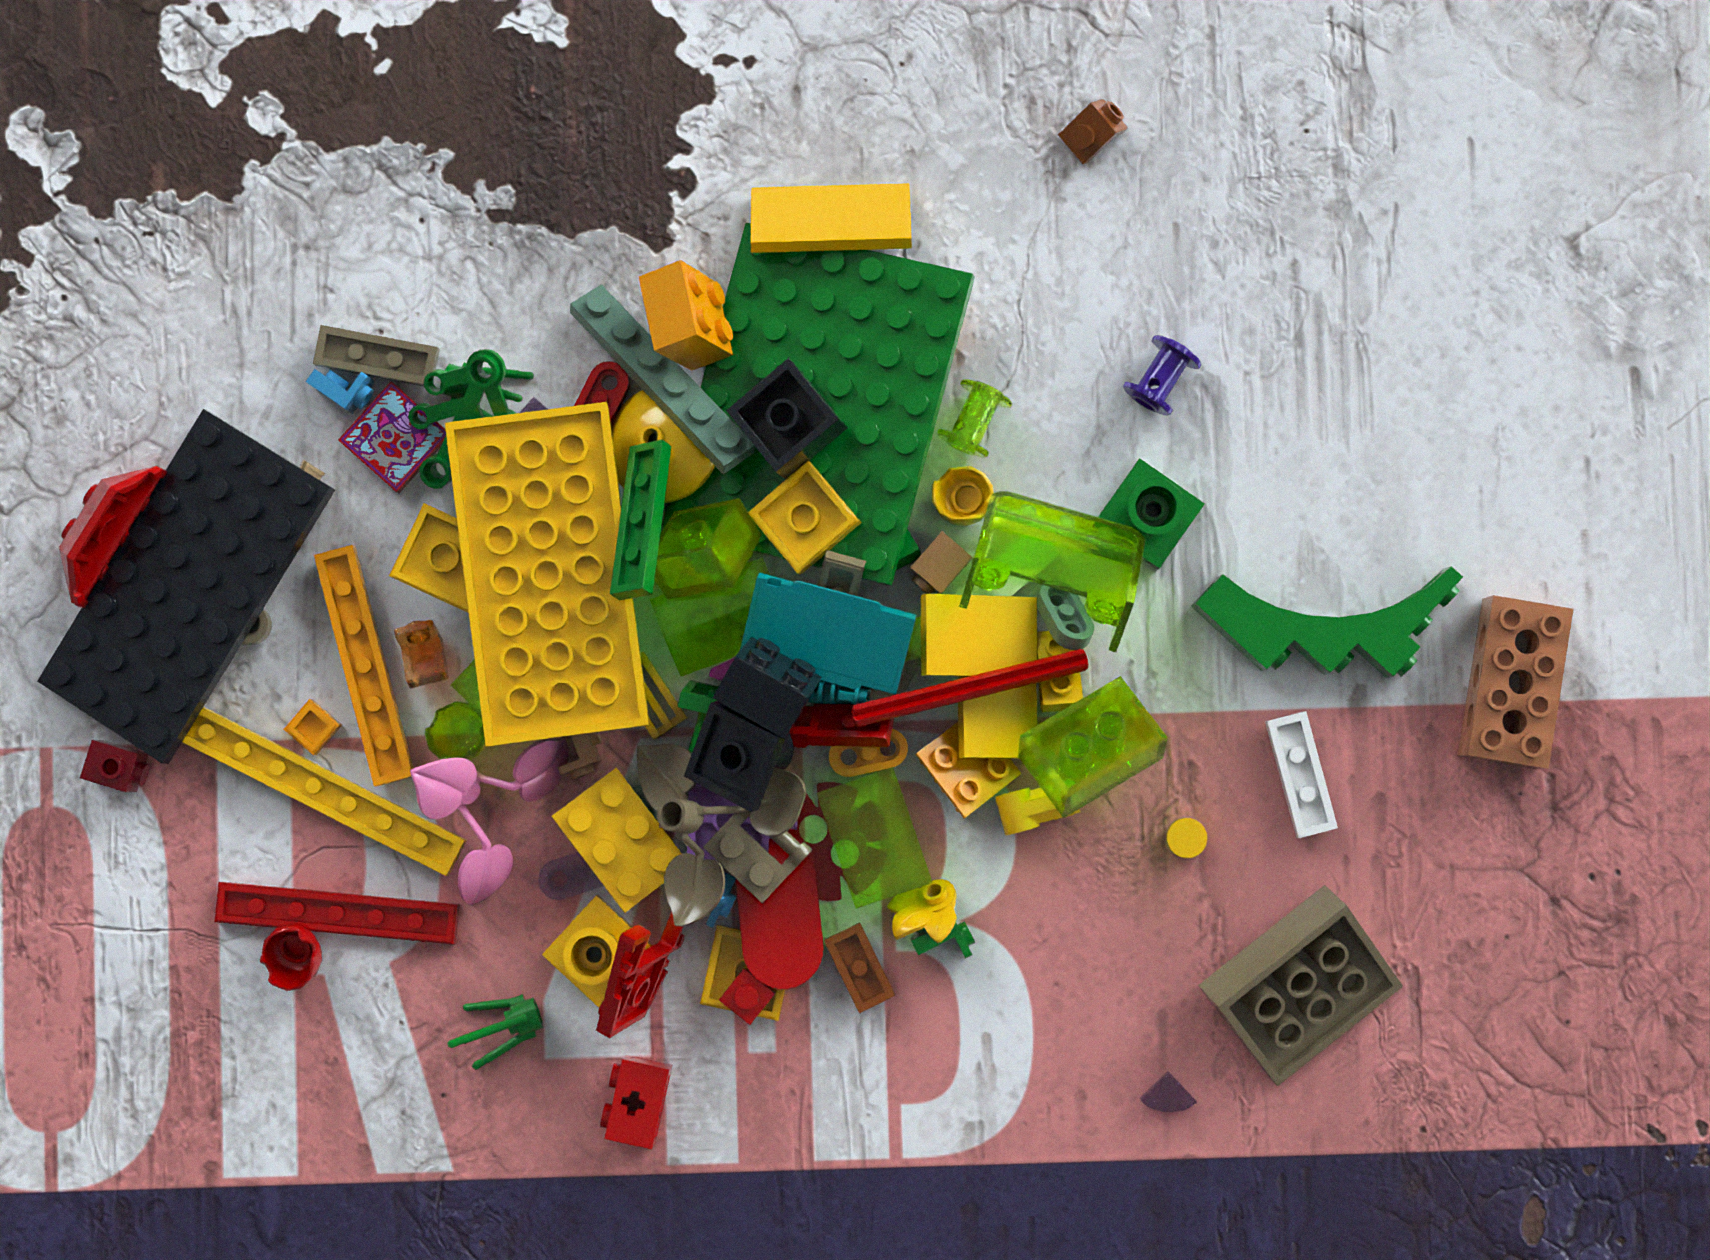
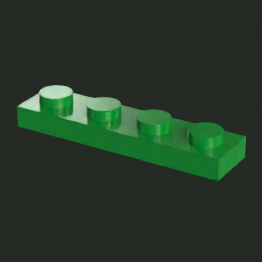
M664 440L639 444L629 448L610 595L618 600L653 594L672 447Z

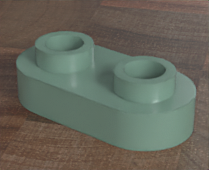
M1061 581L1045 582L1037 596V609L1053 639L1063 648L1070 650L1087 647L1094 632V624L1073 587Z

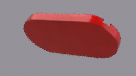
M789 830L787 831L800 844L804 841L800 836H798L794 832ZM771 838L769 839L768 853L782 865L789 855ZM812 852L803 859L763 903L736 879L744 961L750 973L758 981L772 989L789 990L803 985L818 970L823 958V936L815 862Z

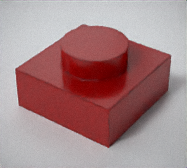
M744 967L719 998V1001L747 1024L751 1025L776 992L758 981Z

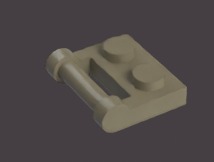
M750 812L735 813L703 848L763 903L812 849L804 841L800 844L789 832L778 836H769L789 855L781 865L740 826L748 817L750 818Z

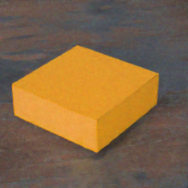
M309 699L283 730L311 754L317 755L342 724L313 699Z

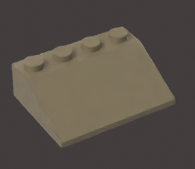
M1324 885L1200 983L1199 987L1272 1081L1279 1086L1401 989L1403 985L1348 906Z

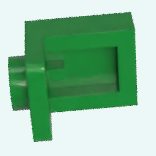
M965 921L958 925L955 923L951 932L940 943L932 940L925 928L916 931L917 934L910 937L918 955L955 937L966 959L972 956L968 946L975 943Z

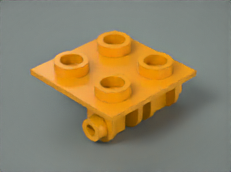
M958 722L915 754L920 760V764L924 765L933 777L935 784L937 783L940 786L942 793L946 794L956 807L955 810L963 818H966L1021 775V772L1011 759L959 758Z

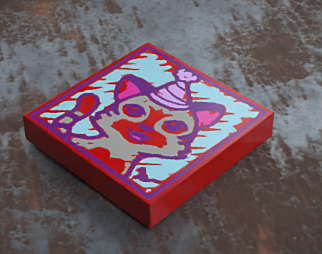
M390 381L338 441L394 491L400 494L417 475L423 461L435 455L440 449L446 436V429L437 421L425 429L413 427L409 422L408 414L418 404ZM418 410L419 419L426 422V414Z

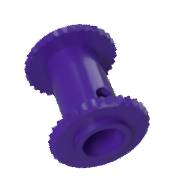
M1156 335L1151 341L1159 349V352L1138 385L1127 381L1124 383L1123 388L1141 406L1150 411L1168 416L1171 415L1173 409L1165 402L1166 398L1186 366L1191 369H1199L1201 361L1181 343L1161 335ZM1154 385L1159 386L1157 389H1151Z

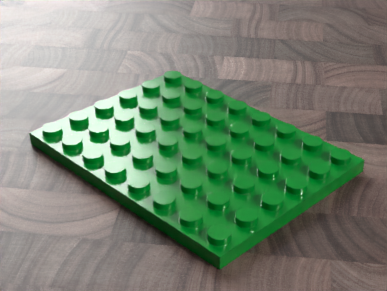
M745 223L726 292L725 303L723 304L725 318L733 332V339L730 341L733 355L706 365L700 388L736 424L726 411L786 359L789 358L800 368L848 427V429L809 460L862 522L829 551L865 560L866 564L862 579L892 586L975 276L973 273L871 250L751 253V223ZM755 447L753 455L725 474H722L715 466L710 477L697 491L686 498L668 503L662 527L667 530L785 559L748 515V512L786 479L774 471ZM825 555L812 566L822 569Z

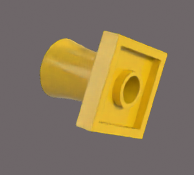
M596 895L545 950L542 956L596 1006L600 1007L604 1000L620 935L633 926L599 895ZM649 941L647 942L645 949L652 946V944ZM590 947H598L601 950L602 958L600 961L594 962L591 960L588 954Z

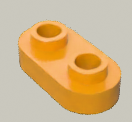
M892 729L890 741L896 747L893 755L884 756L880 752V747L831 746L829 763L837 774L844 777H854L890 769L904 761L908 752V744L903 734ZM847 749L853 750L857 755V759L852 765H846L841 760L842 752Z

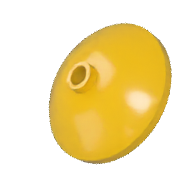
M644 390L630 397L618 410L611 424L618 483L623 488L625 485L629 448L648 443L650 435L654 432L658 434L657 440H664L672 446L664 503L686 498L707 481L715 465Z

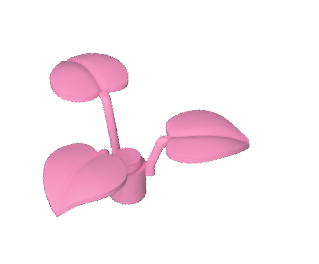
M563 737L560 739L540 740L524 749L515 762L513 768L515 781L513 782L483 775L476 770L471 761L465 758L442 759L410 770L416 789L417 803L421 812L430 819H440L452 814L456 809L460 810L482 843V850H473L465 856L458 873L459 892L463 901L468 905L481 902L503 885L511 872L513 856L510 849L503 844L491 847L490 840L466 805L473 803L478 798L481 791L480 782L511 791L519 789L520 797L527 802L536 801L546 796L562 778L558 767L567 764L568 745Z

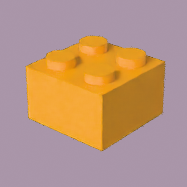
M682 260L639 276L655 352L691 371L733 355L730 343L733 339V332L724 315L722 304L725 303V295L717 281L712 280Z

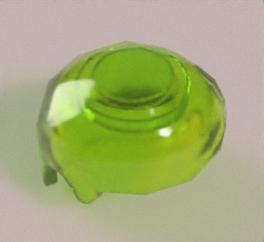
M458 701L437 709L431 725L425 728L428 749L439 759L465 758L470 761L480 755L486 747L481 710L474 704Z

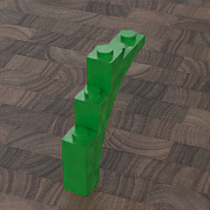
M1450 566L1441 570L1420 590L1393 606L1367 614L1329 617L1305 615L1276 607L1247 593L1222 574L1216 578L1191 607L1260 671L1267 670L1270 666L1275 670L1279 668L1291 655L1292 652L1287 648L1291 644L1323 675L1331 673L1333 670L1340 673L1355 657L1350 652L1354 648L1385 678L1394 677L1396 673L1402 677L1418 660L1413 655L1419 650L1420 646L1409 635L1412 633L1417 637L1427 628L1433 620L1429 616L1431 611L1438 604L1445 607L1459 593L1460 590L1456 587V584L1463 576Z

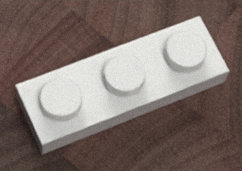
M1303 711L1265 721L1296 838L1337 829V822L1307 712Z

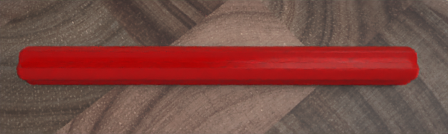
M1078 649L852 706L851 713L854 724L857 727L1083 672L1089 668L1088 659L1085 651Z

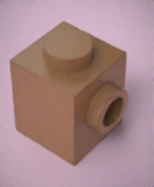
M941 531L910 567V571L915 575L911 581L925 594H931L933 591L936 594H943L970 563L972 556Z

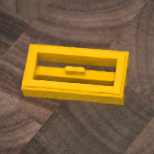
M643 651L640 653L643 666L676 715L671 720L668 718L644 681L646 700L663 724L656 728L649 717L650 725L645 726L653 740H656L688 717L682 708L678 707L677 700Z

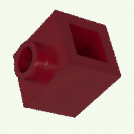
M91 740L80 779L123 792H137L138 787H142L145 784L149 774L150 765L146 763L148 754L104 740Z

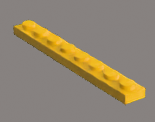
M206 707L202 708L182 741L194 749L445 876H449L467 841L455 833Z

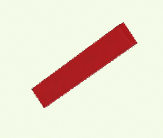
M218 882L214 922L272 928L296 924L314 932L453 945L456 944L460 904Z

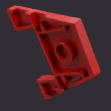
M672 911L661 939L658 943L647 949L645 947L651 932L637 924L620 935L604 1000L598 1010L600 1016L596 1028L597 1032L609 1039L645 1017L668 973L664 968L669 965L670 960L667 959L669 954L679 949L685 940V935L682 934L684 926L674 925Z

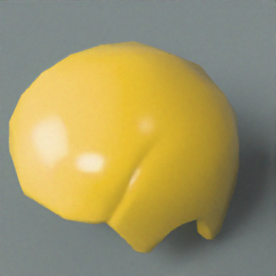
M971 466L950 467L944 475L933 482L932 503L940 517L949 523L965 527L981 521L991 510L994 504L993 485L985 473Z

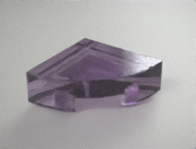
M1169 1071L1139 1098L1149 1108L1162 1112L1183 1111L1197 1103Z

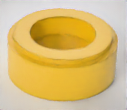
M1180 818L1168 827L1166 843L1170 851L1176 856L1193 858L1205 849L1207 832L1199 821L1192 818Z

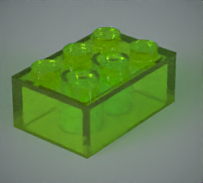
M1119 676L1021 734L1018 757L1061 816L1065 818L1163 759L1168 737L1123 678Z
M893 767L816 793L856 909L933 883Z

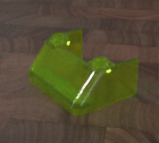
M995 492L989 499L959 607L967 609L974 585L984 590L1000 589L1007 584L1009 575L1086 597L1084 608L1087 614L1100 624L1113 626L1108 650L1117 652L1135 601L1145 539L1139 531L1130 526L1013 492Z

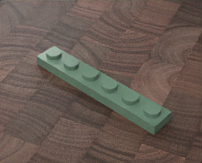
M602 284L570 303V314L722 474H725L754 454L755 446L744 432L676 362L654 351L651 335Z

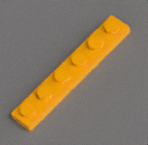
M349 545L316 554L314 559L373 785L378 787L411 778L410 770L414 768L356 547Z

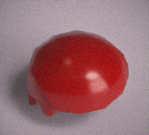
M288 924L277 927L264 940L260 963L266 966L269 972L268 982L271 985L285 991L301 989L317 974L322 963V950L311 930L301 925Z

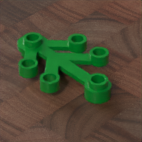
M480 349L470 355L465 367L447 372L442 369H436L428 373L424 378V387L429 394L434 396L443 394L452 386L465 383L470 384L464 397L435 405L420 403L413 407L408 414L411 425L417 429H425L435 421L454 417L452 422L484 418L480 407L484 393L494 416L516 414L513 410L508 409L500 386L506 375V366L501 356L493 350ZM483 362L490 365L492 369L491 375L484 372ZM434 376L442 381L441 389L434 385ZM418 410L426 414V422L419 419ZM446 436L438 454L423 461L419 470L423 483L433 489L442 488L452 481ZM437 463L444 468L445 475L437 471Z

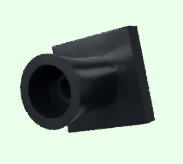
M719 701L711 702L684 777L749 812L759 810L774 768L785 770L792 760L794 746L791 735L788 733L787 737L783 739Z

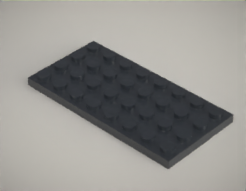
M205 409L201 411L167 467L165 477L159 480L149 497L151 500L143 512L140 511L128 532L130 534L123 546H119L108 564L109 569L101 581L98 580L87 598V605L85 608H81L37 682L163 764L170 763L335 492V489Z

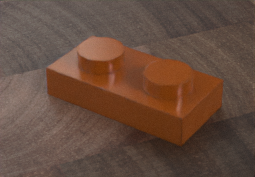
M860 922L824 939L825 945L859 1013L896 996Z

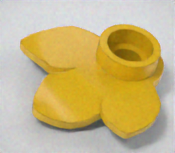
M936 879L926 883L921 888H910L893 897L887 908L895 913L892 920V931L895 939H901L925 928L932 940L936 943L942 942L951 932L957 920L954 911L957 893L953 884L947 880Z

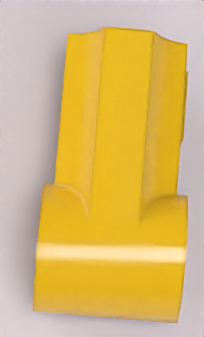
M1072 779L1032 790L1028 787L995 796L1005 835L1037 828L1040 826L1039 823L1080 813L1079 802Z

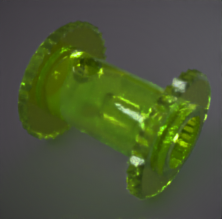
M964 379L960 385L969 394L951 431L938 429L937 435L958 451L971 456L985 458L988 457L989 452L980 446V443L998 406L1011 408L1012 402L994 387L979 381Z

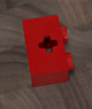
M625 1055L622 1058L621 1064L614 1063L609 1081V1087L615 1088L612 1104L605 1103L600 1127L607 1128L604 1139L653 1149L656 1144L673 1065ZM634 1091L640 1092L639 1100L645 1102L636 1111L630 1110L631 1102L625 1100Z

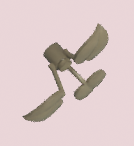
M674 744L638 745L637 768L645 798L658 811L657 819L660 826L667 831L676 832V839L683 841L695 853V855L683 853L676 856L669 863L664 875V891L673 914L674 925L686 926L703 919L714 910L720 902L725 889V874L722 865L716 860H704V851L688 834L699 829L703 823L704 815L747 813L749 811L740 806L705 807L688 800L686 793L691 791L696 785L695 782L684 777L692 754L688 749ZM774 768L759 810L750 812L751 824L757 832L766 836H778L793 827L800 815L806 797V786L796 774Z

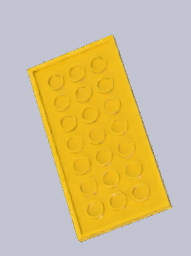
M601 402L445 423L485 746H498L650 725L633 598L618 600L610 595L621 515V500L608 403Z

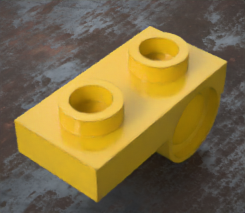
M1049 631L1037 632V660L1074 651L1060 646L1053 639ZM1080 672L1039 682L1042 713L1082 710L1083 693Z

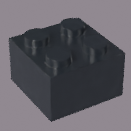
M789 358L726 410L774 471L785 479L848 429L846 424L805 374Z
M751 637L735 656L712 698L785 739L803 712L822 677L816 674L815 668L806 661L798 658L792 660L779 653L780 648L773 642L764 638L757 640Z

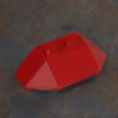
M153 466L100 480L98 485L94 484L87 491L83 498L84 508L77 519H71L65 526L61 535L64 540L59 546L71 603L85 608L88 603L87 598L98 580H102L109 569L108 564L119 546H123L129 536V529L140 511L143 512L151 500L149 497L159 480L167 474L165 469Z

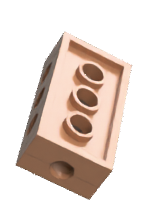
M1495 595L1482 598L1457 756L1533 769H1549L1574 609ZM1518 633L1522 634L1527 640V649L1524 653H1521L1515 645V638ZM1512 673L1517 674L1521 680V688L1518 693L1512 691L1509 686V677ZM1507 712L1515 720V727L1511 733L1504 729L1502 723L1503 717Z

